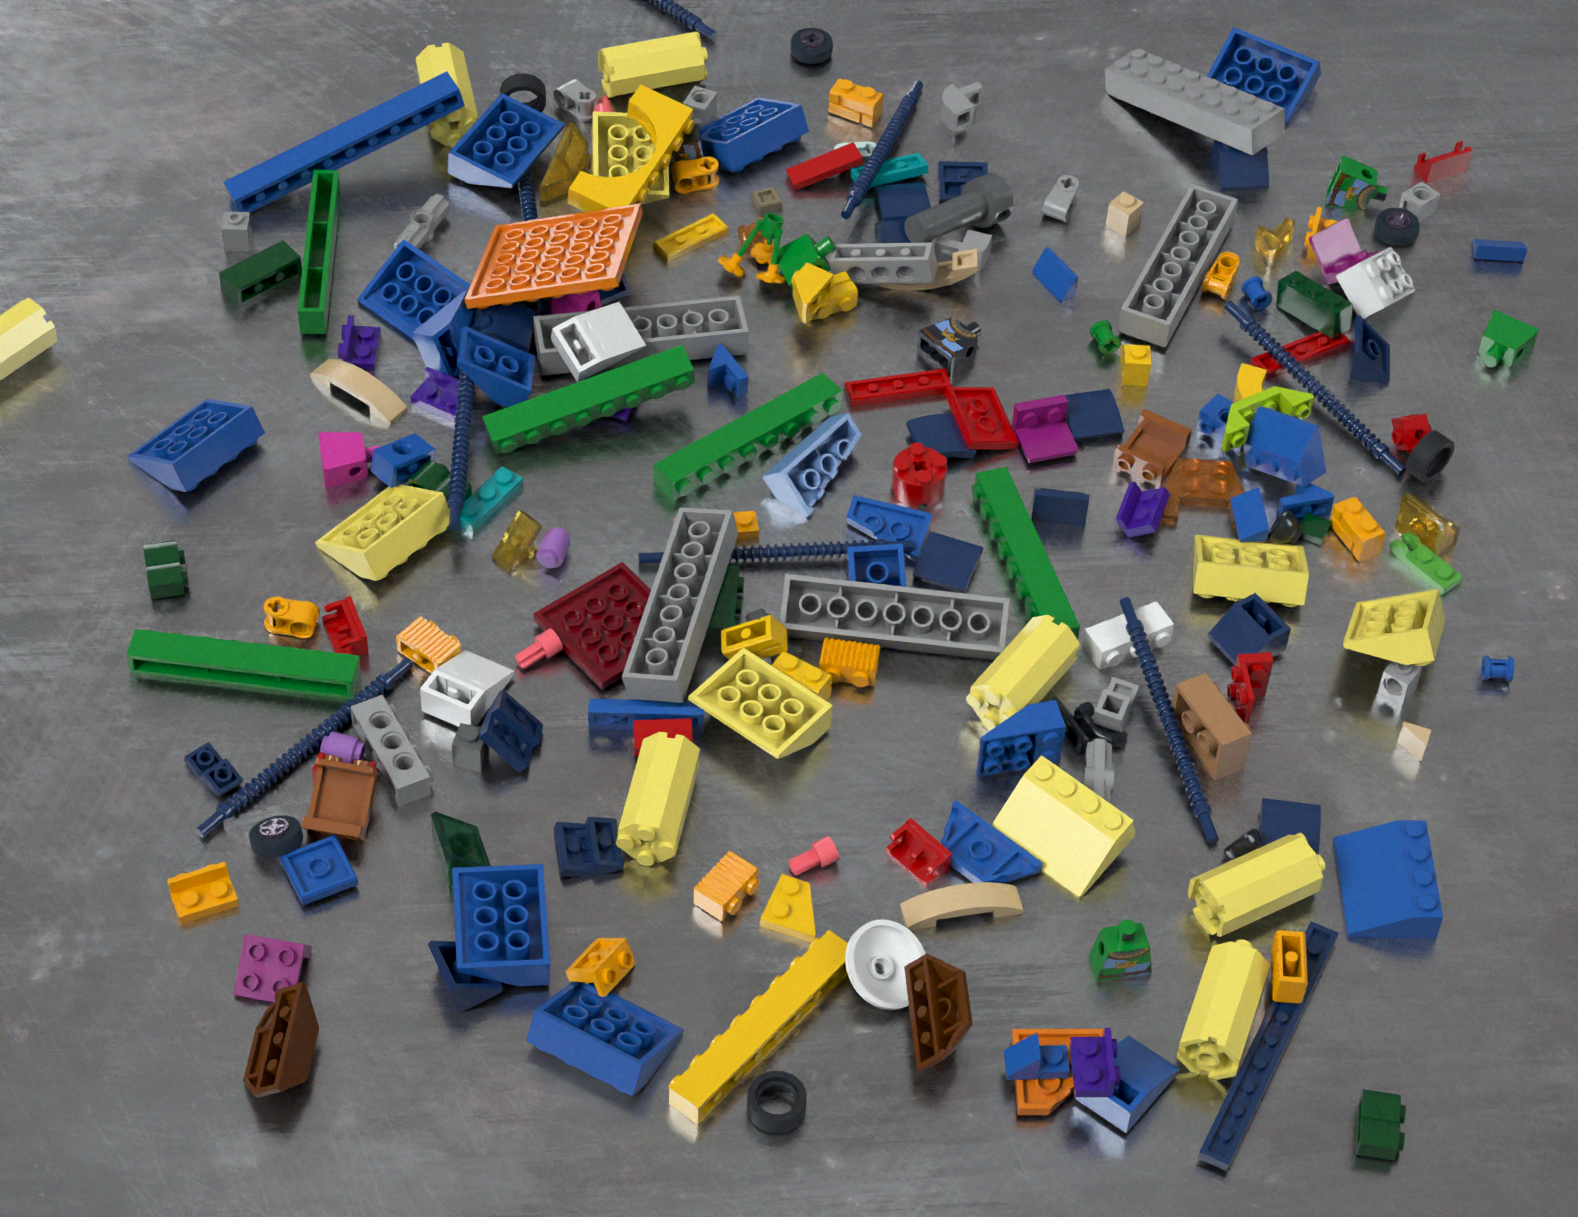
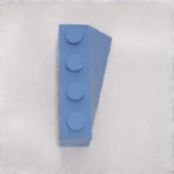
M849 413L829 417L762 477L776 499L803 516L809 517L814 510L812 508L817 500L821 499L825 492L824 488L830 479H834L838 473L837 468L842 461L846 460L862 434Z

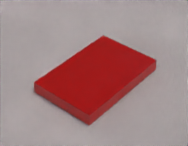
M994 387L946 388L944 395L968 450L1017 449L1019 441Z

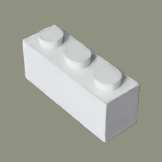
M1157 601L1135 609L1137 619L1142 621L1144 632L1147 634L1148 645L1152 649L1164 647L1171 642L1174 623ZM1124 614L1085 629L1082 648L1099 670L1109 666H1116L1129 658L1138 657L1135 654L1136 649L1132 647L1133 642L1130 641V636L1126 631L1127 621Z

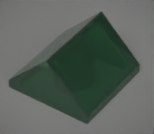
M436 811L431 814L433 842L448 886L453 885L452 868L491 866L477 826Z

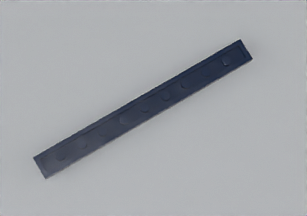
M1312 921L1310 922L1305 932L1308 985L1303 1002L1299 1004L1275 1002L1272 1000L1202 1145L1198 1159L1228 1171L1337 941L1339 933Z

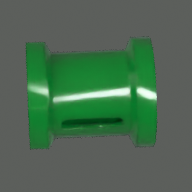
M1102 320L1091 327L1090 335L1094 340H1097L1098 348L1102 354H1112L1119 349L1121 340L1112 332V325L1109 321Z

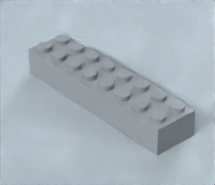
M1137 48L1131 51V53L1105 68L1106 94L1250 155H1254L1285 134L1284 108L1206 77L1196 71L1184 68L1179 64L1145 52L1142 49Z
M1193 184L1190 185L1121 308L1118 332L1166 348L1234 223L1238 199Z
M740 295L623 307L645 342L646 347L605 369L618 368L679 345H683L689 360L713 358L716 348L720 344H723L732 356L748 354L749 331ZM590 311L534 316V340L541 376L571 372L551 340L552 328L575 316Z
M679 507L622 674L629 699L684 702L737 539L738 530L732 510Z
M785 574L779 622L786 627L787 637L824 641V638L828 637L829 639L834 638L835 640H845L846 642L850 640L851 642H862L863 644H873L874 646L878 644L881 648L995 660L1005 649L1010 598Z

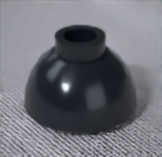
M1285 509L1278 516L1268 532L1267 541L1275 544L1290 542L1293 545L1297 542L1303 531L1299 529L1298 520L1291 510Z
M1252 828L1224 849L1226 857L1234 860L1262 847L1259 831Z

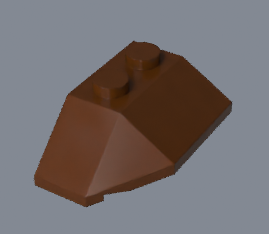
M928 953L904 966L916 1069L920 1073L945 1060L962 1044L973 1025L966 972Z
M303 982L278 989L274 996L275 1001L267 1008L255 1029L243 1082L256 1098L282 1092L308 1080L319 1032V1024L307 986Z

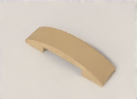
M978 249L952 253L951 261L939 262L933 283L878 284V286L895 290L914 291L939 288L956 283L979 270Z
M328 359L310 373L311 378L331 389L336 385L369 405L370 414L389 425L407 411V406L385 384L363 369L348 362Z
M992 882L967 883L939 888L900 903L905 927L910 931L936 927V921L939 919L992 912L994 918L1023 914V907L1016 886Z

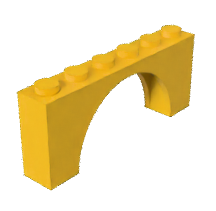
M640 84L629 100L627 117L640 124L649 134L654 145V154L639 170L623 176L600 177L580 171L569 187L568 204L584 212L638 203L642 204L646 199L650 185L654 186L657 183L660 170L667 168L672 152L679 150L685 133L689 134L694 126V120H692L693 109Z

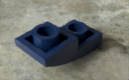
M209 742L184 757V762L191 771L218 797L243 783V778L228 759L225 758L223 760Z

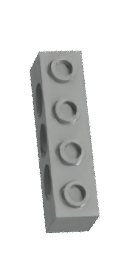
M933 243L835 244L836 249L831 252L829 259L832 274L846 271L854 284L933 283L938 268Z
M380 695L351 706L352 725L361 741L366 743V750L371 759L377 762L376 768H378L397 805L401 807L431 795L430 782L434 780L432 772L428 765L423 766L418 747L415 744L411 745L409 742L408 730L404 724L400 725L397 721L398 716L393 704L388 705L384 696Z

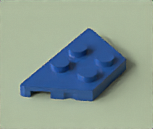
M957 800L953 802L940 843L952 853L951 866L973 883H1006L1039 873L1042 870L1043 863L960 802Z

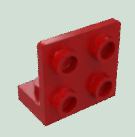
M1271 652L1238 654L1235 666L1231 667L1232 682L1227 685L1228 700L1233 701L1237 715L1248 725L1255 698L1265 697L1273 666Z

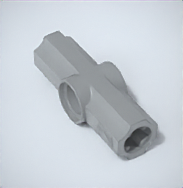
M439 194L431 196L421 209L411 213V222L394 242V249L398 247L403 239L418 249L423 243L433 239L434 229L450 210V203L446 201L444 196Z
M1095 738L1093 741L1087 742L1083 785L1111 804L1114 784V769H1111L1112 744L1106 742L1105 739Z

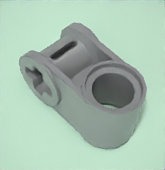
M573 79L554 90L553 96L560 108L565 109L579 121H592L594 102L596 100L594 91L588 89L577 79Z
M1071 175L1061 176L1052 191L1047 195L1043 204L1042 214L1067 222L1077 201L1075 194L1079 188L1078 179Z

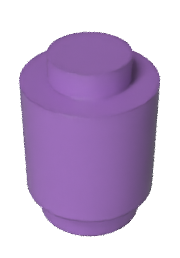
M553 527L544 534L536 553L537 560L544 567L557 568L562 565L570 545L569 534L559 527Z
M332 731L329 736H324L320 752L326 753V755L343 758V763L353 764L354 760H363L366 743L360 742L359 738Z

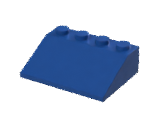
M1233 27L1206 77L1284 108L1285 124H1288L1311 94L1321 75L1320 62Z
M501 93L449 151L448 174L468 184L513 188L564 129L565 124Z
M761 97L699 128L705 157L715 158L718 161L719 169L728 170L731 173L742 171L745 165L762 160L763 156L769 152H777L782 149L784 144L796 142L801 139V135L809 132L801 104Z
M403 239L356 300L414 340L412 332L464 290L468 292L470 284Z
M205 399L127 457L129 461L170 489L189 492L194 490L204 478L217 473L218 468L224 463L236 459L238 453L243 449L256 444L257 439L265 434V431L252 406Z
M1397 820L1333 838L1347 938H1437L1443 920V913L1426 821Z
M543 864L452 868L457 972L515 986L550 985V955Z
M571 982L535 1009L526 1041L535 1045L540 1051L548 1052L562 1059L564 1063L589 1073L591 1077L616 1087L618 1091L633 1096L649 1082L683 1035L684 1029L612 992H609L605 997H600L594 983Z

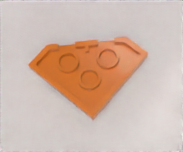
M1012 1029V1045L1038 1033L1039 1046L1067 1045L1070 1068L1069 1078L1015 1080L1017 1115H1050L1074 1092L1070 1052L1071 1037H1102L1104 1029Z

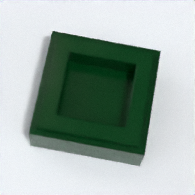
M1307 512L1299 526V529L1303 531L1299 538L1321 546L1331 528L1332 521Z

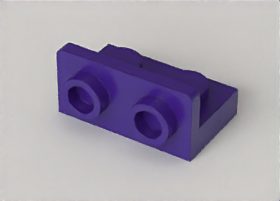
M348 315L347 325H342L341 338L344 341L338 345V359L353 364L364 371H375L381 340V327L355 326L354 315Z
M427 367L424 370L425 381L411 395V404L455 423L459 380L444 374L442 371Z
M1136 482L1129 483L1116 516L1118 525L1123 529L1128 538L1157 531L1170 496L1166 487L1149 489L1142 492Z
M1104 1028L1102 1037H1071L1070 1052L1074 1096L1113 1097L1115 1085H1120L1121 1074L1120 1066L1114 1065V1058H1117L1118 1043L1117 1039H1112L1111 1028Z

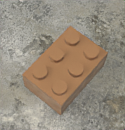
M1206 673L1176 684L1172 706L1174 707L1173 713L1177 715L1176 720L1179 721V727L1182 728L1181 734L1185 736L1184 741L1187 742L1189 748L1213 780L1216 781L1243 770L1252 732L1249 725L1243 722L1237 715L1233 704L1227 702L1221 694L1219 686L1212 682Z

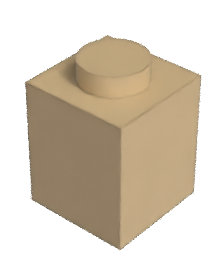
M1123 191L1109 203L1106 226L1127 237L1141 224L1144 202Z

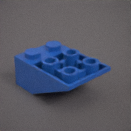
M465 290L412 332L426 368L430 367L437 371H442L444 374L454 378L460 374L457 359L461 329L463 326L472 327L476 312L474 308L467 309L465 303L467 291Z
M1057 701L1028 704L980 737L976 775H995L1000 772L1024 770L1030 768L1041 755L1053 764L1059 763L1066 726Z
M1127 1036L1118 1043L1117 1058H1114V1065L1120 1066L1121 1078L1120 1085H1115L1113 1097H1075L1076 1100L1125 1133L1130 1130L1180 1071L1178 1067L1131 1036Z

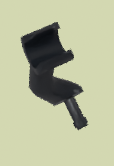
M1085 702L1074 710V717L1077 721L1084 723L1092 737L1105 739L1106 742L1117 748L1126 745L1128 736L1126 732L1120 733L1105 730L1093 723L1092 716H1094L1095 710L1091 702Z

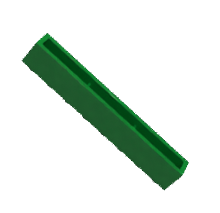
M313 170L297 310L300 334H326L341 196L339 170Z
M679 345L482 416L485 431L496 455L510 453L526 444H535L543 438L551 435H560L573 427L585 426L598 418L612 416L620 410L637 407L645 401L662 398L667 393L676 390H684L690 385L695 384L694 369L683 345Z
M821 373L654 463L653 482L672 501L686 496L696 488L710 483L718 476L732 471L738 465L752 460L758 454L774 448L777 444L788 438L794 437L800 431L814 426L830 415L836 414L841 410L842 390L824 373Z
M1003 467L977 472L975 484L972 485L973 498L980 503L982 518L989 523L991 538L993 540L996 539L998 543L999 556L1001 559H1005L1007 563L1008 576L1015 581L1016 593L1018 598L1024 601L1028 620H1031L1033 617L1050 615L1055 618L1052 621L1053 623L1059 625L1062 622L1068 625L1078 640L1080 625L1008 468Z
M135 629L126 654L129 673L353 700L361 676L360 658L357 655L216 639L207 636L199 637L183 635L181 633H166L154 630Z

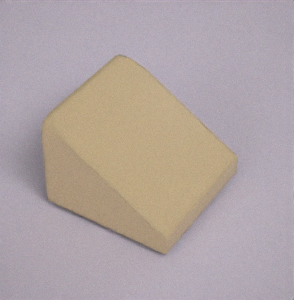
M1403 721L1398 743L1417 760L1422 762L1431 729Z

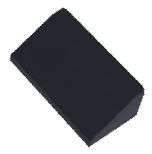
M1057 696L1053 697L1052 701H1057L1066 726L1064 736L1077 754L1082 755L1086 753L1087 742H1091L1092 739L1066 705Z

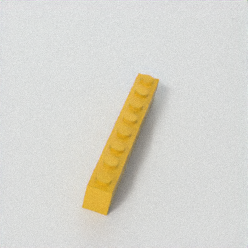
M830 930L821 938H815L810 944L808 951L802 957L797 956L792 961L789 970L782 976L778 975L763 995L756 996L750 1008L743 1015H737L731 1022L730 1028L723 1035L718 1034L712 1040L710 1047L702 1055L698 1054L695 1056L689 1068L682 1075L678 1074L672 1079L669 1084V1104L698 1125L848 975L845 963L848 943Z

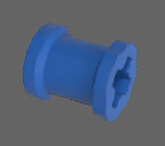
M1256 276L1247 279L1242 284L1241 290L1251 300V307L1259 311L1271 304L1272 295L1264 289L1262 279Z
M1483 656L1481 662V678L1483 681H1488L1489 678L1505 679L1507 682H1512L1514 677V659L1512 657L1490 659L1489 656Z

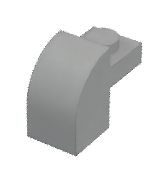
M979 82L960 89L951 84L943 91L940 116L943 123L952 132L973 125L974 108L982 105L984 87Z
M967 230L963 242L938 237L934 250L937 262L951 261L952 253L978 249V271L984 268L989 258L992 235Z
M1112 677L1108 689L1104 688L1094 711L1093 723L1120 733L1123 732L1138 695L1139 685Z

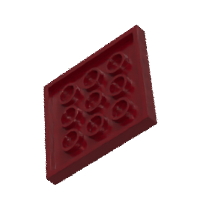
M621 562L533 613L534 621L543 631L551 628L562 642L563 651L603 690L622 678L651 589Z

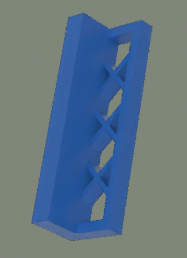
M589 699L588 729L633 730L634 720L687 718L692 720V732H703L704 710L691 701L678 703L651 700Z

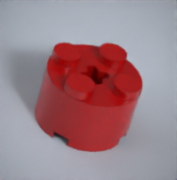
M912 443L909 448L900 451L894 458L891 485L895 498L910 507H918L919 504L926 503L927 506H931L940 501L945 490L946 457L934 449L924 447L921 443Z

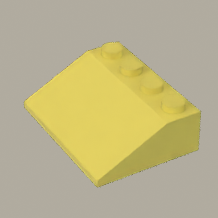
M593 111L591 129L592 175L600 177L627 175L639 170L651 159L655 149L649 134L640 124L627 117V113ZM669 164L666 169L662 168L660 170L657 183L654 186L650 185L646 199L641 205L669 198Z
M401 484L393 488L388 487L317 540L315 544L319 549L359 577L375 581L381 580L395 566L407 561L409 555L425 547L431 538L443 533L447 529L450 509L442 492Z
M1195 535L1193 593L1203 598L1222 596L1231 601H1240L1256 593L1266 604L1278 602L1286 607H1296L1297 605L1305 604L1309 572L1303 546L1260 541L1240 543L1239 539Z
M1439 589L1356 602L1343 641L1344 648L1404 665L1415 664V666H1425L1435 661L1445 623Z
M744 647L688 696L689 701L777 759L812 745L831 726L833 705Z
M1042 755L1023 775L991 825L1043 863L1041 872L1078 899H1081L1135 836L1133 819Z

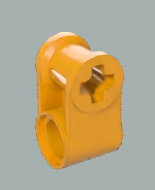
M713 157L678 161L670 168L675 189L681 194L711 190L719 184V177L716 175L718 161Z
M1232 252L1221 253L1212 268L1205 275L1201 291L1204 293L1207 291L1220 295L1221 299L1226 300L1237 280L1240 264L1239 257Z
M271 597L265 601L263 607L267 615L264 620V627L273 634L307 639L313 635L320 610L317 605L309 601Z

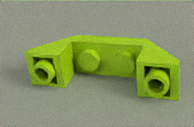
M1273 386L1231 404L1221 449L1223 452H1227L1231 449L1239 448L1246 443L1250 423H1252L1259 407L1263 406L1304 420L1311 414L1314 396L1311 393Z

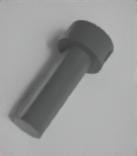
M988 173L968 181L963 186L960 196L909 216L904 224L905 233L912 243H926L971 223L980 228H987L1007 220L1012 214L1014 207L1010 187L1003 178L994 173Z

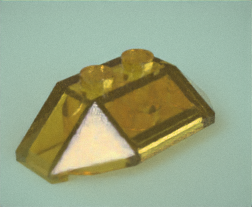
M567 122L546 174L540 184V206H547L568 198L569 187L580 171L585 172L586 169L591 167L592 155L589 154V143L574 122Z

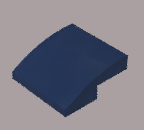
M938 161L939 201H948L960 196L963 186L968 181L988 174V162Z
M924 183L874 186V195L879 204V215L882 221L906 220L909 216L931 208Z
M1110 389L1065 395L1068 400L1066 421L1075 442L1123 435L1122 419Z
M952 413L922 416L908 420L906 423L914 443H921L924 447L936 450L945 456L947 460L949 457L972 459L977 452L976 449L968 450Z
M931 531L915 566L913 578L960 593H966L972 574L975 573L983 547Z
M503 689L496 696L484 719L479 738L518 772H521L528 767L531 748L540 743L544 724Z
M1262 798L1259 825L1262 847L1289 834L1296 835L1302 833L1313 851L1319 854L1321 805Z
M588 817L585 824L556 822L554 836L560 876L582 877L606 874L623 869L622 851L616 845L618 826L615 818Z

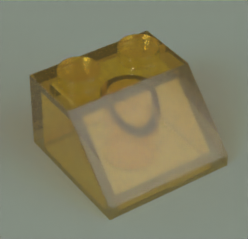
M1405 492L1402 496L1393 531L1400 536H1403L1408 531L1413 533V535L1419 538L1421 544H1424L1437 556L1441 557L1456 546L1461 527L1420 497Z

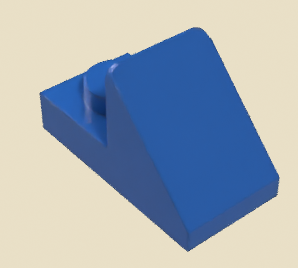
M723 344L718 345L708 368L707 388L725 383L726 387L732 390L738 398L748 395L749 376Z
M1311 483L1304 487L1296 484L1294 495L1280 498L1276 517L1278 518L1285 509L1291 510L1298 521L1303 520L1307 512L1318 517L1330 515L1334 495L1332 492Z
M1038 1033L1004 1050L1006 1080L1069 1078L1070 1068L1067 1045L1039 1046Z

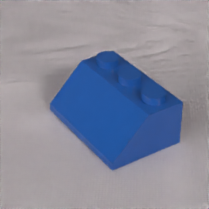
M1263 406L1257 409L1248 431L1247 441L1243 445L1245 461L1248 467L1303 487L1326 473L1318 425Z

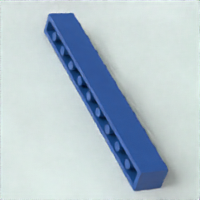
M446 71L223 183L238 212L251 213L311 183L313 170H337L464 107L465 104L460 90Z

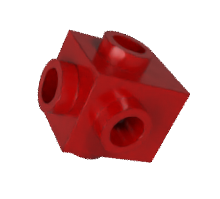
M1411 414L1391 419L1393 426L1392 441L1397 450H1407V454H1410L1416 444L1432 431L1428 423L1427 414Z

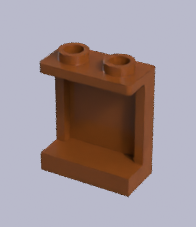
M1144 409L1139 416L1138 426L1123 446L1118 445L1116 447L1112 466L1160 487L1189 448L1192 429Z
M325 755L324 759L316 758L317 772L308 816H303L301 828L306 832L329 836L336 835V837L365 841L378 771L372 768L371 763L367 761L354 760L353 764L343 763V758L333 755Z

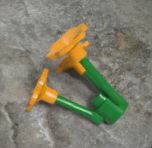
M766 213L763 220H757L755 228L740 250L735 252L731 258L722 255L718 258V262L728 272L734 273L738 277L745 275V269L740 266V262L744 258L742 255L761 230V235L767 238L764 244L756 243L754 248L751 249L750 254L756 258L758 263H768L769 266L767 272H759V274H756V278L769 283L783 284L787 282L783 275L778 274L779 265L777 264L784 219L777 214Z

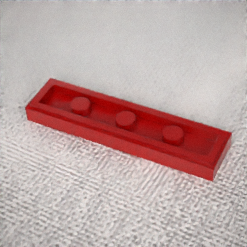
M1319 331L1281 347L1285 348V352H1290V357H1295V361H1299L1300 366H1304L1349 348L1351 341L1344 333L1332 339ZM1268 352L1251 358V366L1267 370L1265 381L1286 373L1288 370H1284L1282 365L1277 363L1278 360H1273V355H1268Z
M946 368L844 382V391L850 407L944 394L947 387H952Z

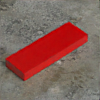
M852 142L787 168L786 173L796 191L861 165L864 162L858 148Z

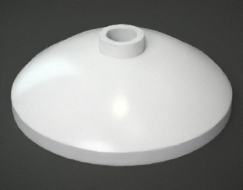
M884 919L868 922L858 928L848 942L845 954L848 977L857 993L871 1005L884 1010L905 1008L909 1006L904 966L925 955V951L917 937L905 926ZM875 967L878 968L879 974L876 972Z

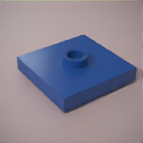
M336 835L280 856V862L302 906L359 885L358 878Z

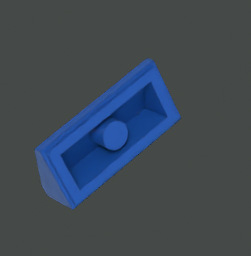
M1472 240L1474 259L1524 262L1527 246L1523 242Z
M1049 247L1045 248L1032 273L1059 301L1063 302L1076 296L1078 276Z
M1254 488L1230 498L1239 542L1267 541L1269 525L1260 489Z

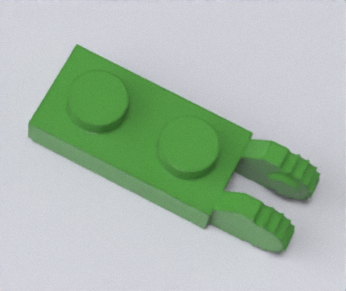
M1409 531L1401 536L1402 542L1399 539L1391 542L1390 550L1403 561L1402 564L1434 590L1439 589L1440 595H1444L1461 583L1463 576L1428 547L1421 544L1419 538L1413 535V533Z

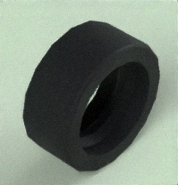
M520 73L509 76L502 82L500 94L503 93L510 96L517 91L532 92L537 97L532 101L522 103L541 113L544 111L546 106V89L541 79L531 74Z
M1436 430L1429 432L1411 451L1406 462V471L1423 483L1432 481L1442 472L1451 459L1455 448L1454 442Z
M784 1071L763 1073L752 1081L748 1089V1116L756 1127L765 1132L782 1134L792 1131L801 1124L806 1114L807 1092L803 1083L790 1073ZM780 1090L789 1093L795 1099V1107L783 1114H771L764 1111L758 1105V1099L765 1092Z

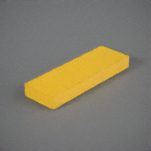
M712 213L653 242V250L666 263H669L728 234L729 227Z

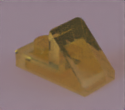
M1286 217L1280 226L1276 225L1274 230L1260 225L1257 226L1254 244L1266 267L1272 268L1291 241L1295 220Z
M518 510L491 557L508 571H515L536 556L538 548L533 545V542L543 526L525 511Z

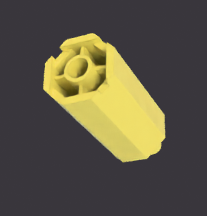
M699 32L598 50L599 72H602L604 79H601V83L608 98L633 94L640 84L655 90L699 82L708 78L704 62L708 61V54L706 48L701 47Z
M448 42L442 43V47H435V44L428 45L416 57L419 84L447 71L460 90L465 106L428 124L431 138L453 148L478 120V114L464 52Z
M29 297L0 314V380L58 342L55 325L51 320L49 322L45 321L43 316L47 313Z
M1050 615L1033 617L971 686L966 701L974 709L986 729L992 730L1028 704L1039 703L1078 659L1076 652L1079 650L1080 643L1068 625L1062 622L1059 625L1053 623L1052 621L1055 618Z
M658 732L643 739L619 824L616 845L631 857L637 859V862L643 866H651L654 862L660 863L676 856L700 765V748L683 735L676 734L675 739L667 738L668 733Z
M1302 833L1296 835L1289 834L1190 879L1188 896L1190 901L1196 900L1197 907L1193 908V912L1206 932L1211 935L1217 933V936L1221 937L1319 892L1323 881L1322 871L1325 870L1326 866L1323 858L1313 851Z
M1246 940L1230 941L1212 946L1176 1056L1191 1072L1200 1074V1071L1204 1070L1209 1072V1078L1215 1080L1236 1076L1271 968V964Z

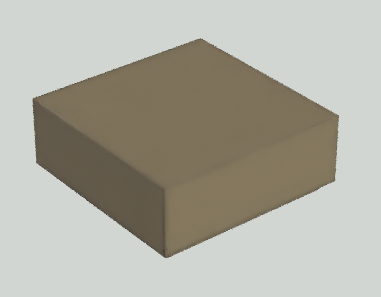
M775 187L751 192V200L759 214L783 209V202Z

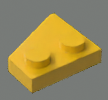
M781 874L760 918V926L812 943L816 938L810 883Z

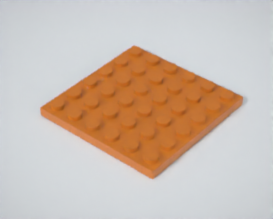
M641 203L496 225L465 297L467 309H485L490 305L497 304L506 306L518 301L526 300L533 302L545 297L559 298L565 294H586L592 290L602 289L603 291H608L618 287L643 214Z

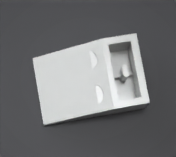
M1391 247L1336 276L1348 300L1353 304V309L1357 316L1360 315L1363 319L1415 291L1411 277L1405 273L1401 266L1399 255Z
M620 302L575 316L552 328L551 340L577 382L646 347L645 342Z
M464 650L436 668L420 688L421 709L425 713L458 727L460 723L476 726L490 708L498 693L504 689L515 674V671Z

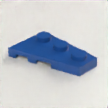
M857 495L853 496L846 516V523L874 539H885V542L913 540V551L904 552V556L916 563L924 547L932 522V513Z

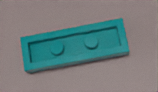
M919 152L885 160L870 188L928 174L929 165ZM864 166L851 168V178L854 182L857 181Z
M501 466L465 500V505L460 515V527L474 533L523 486V478Z

